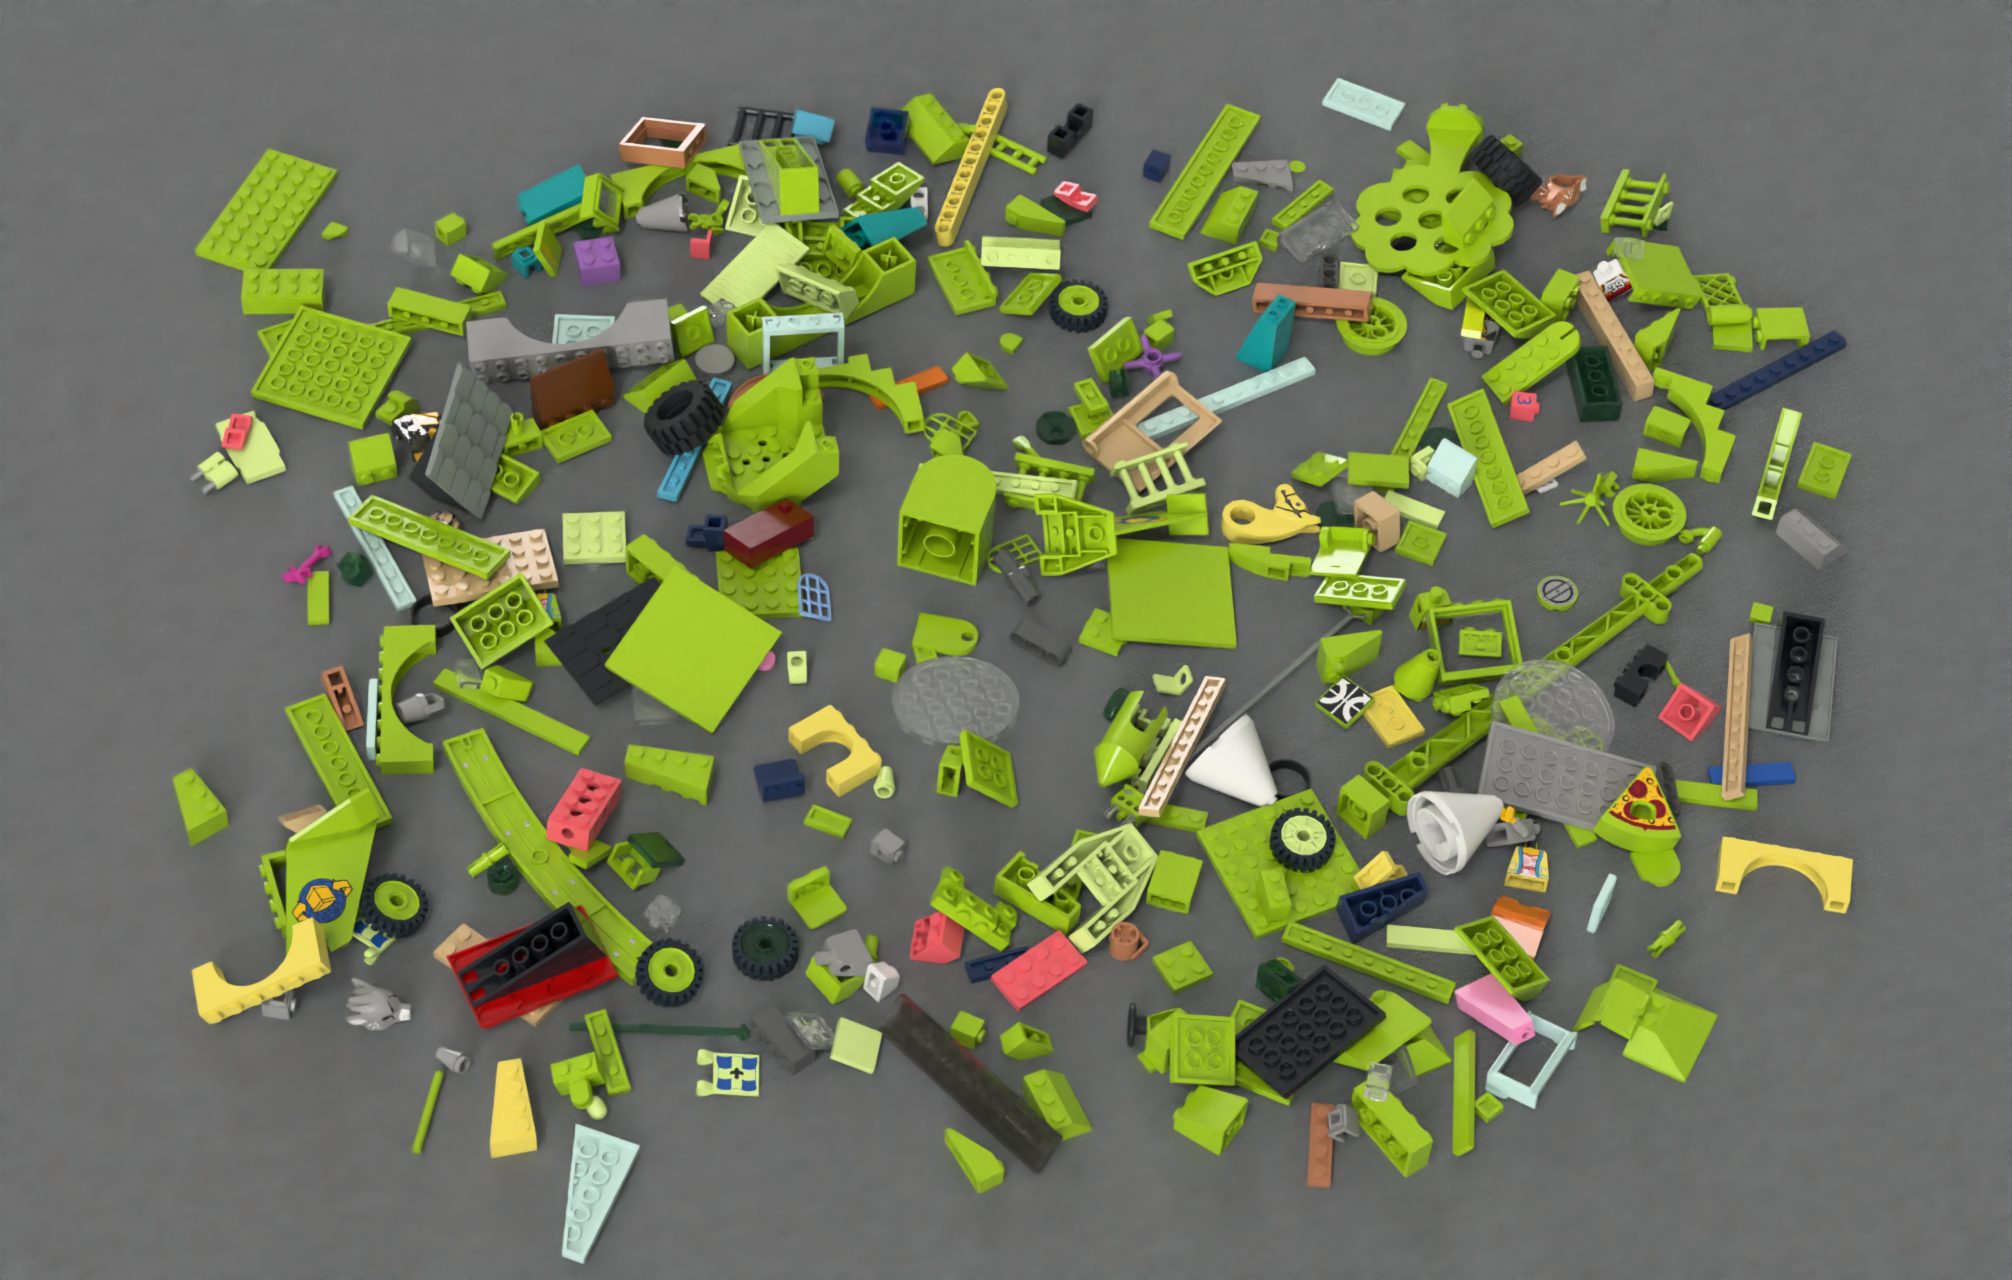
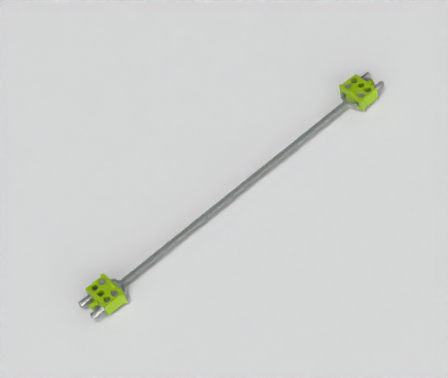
M1342 605V608L1349 614L1322 638L1332 637L1352 618H1358L1368 625H1372L1373 621L1384 612V609ZM1320 640L1197 745L1190 759L1319 648ZM1125 784L1124 788L1111 798V807L1104 812V816L1109 819L1117 813V820L1126 819L1120 826L1132 823L1138 827L1149 817L1139 815L1138 810L1147 790L1142 792L1129 784Z

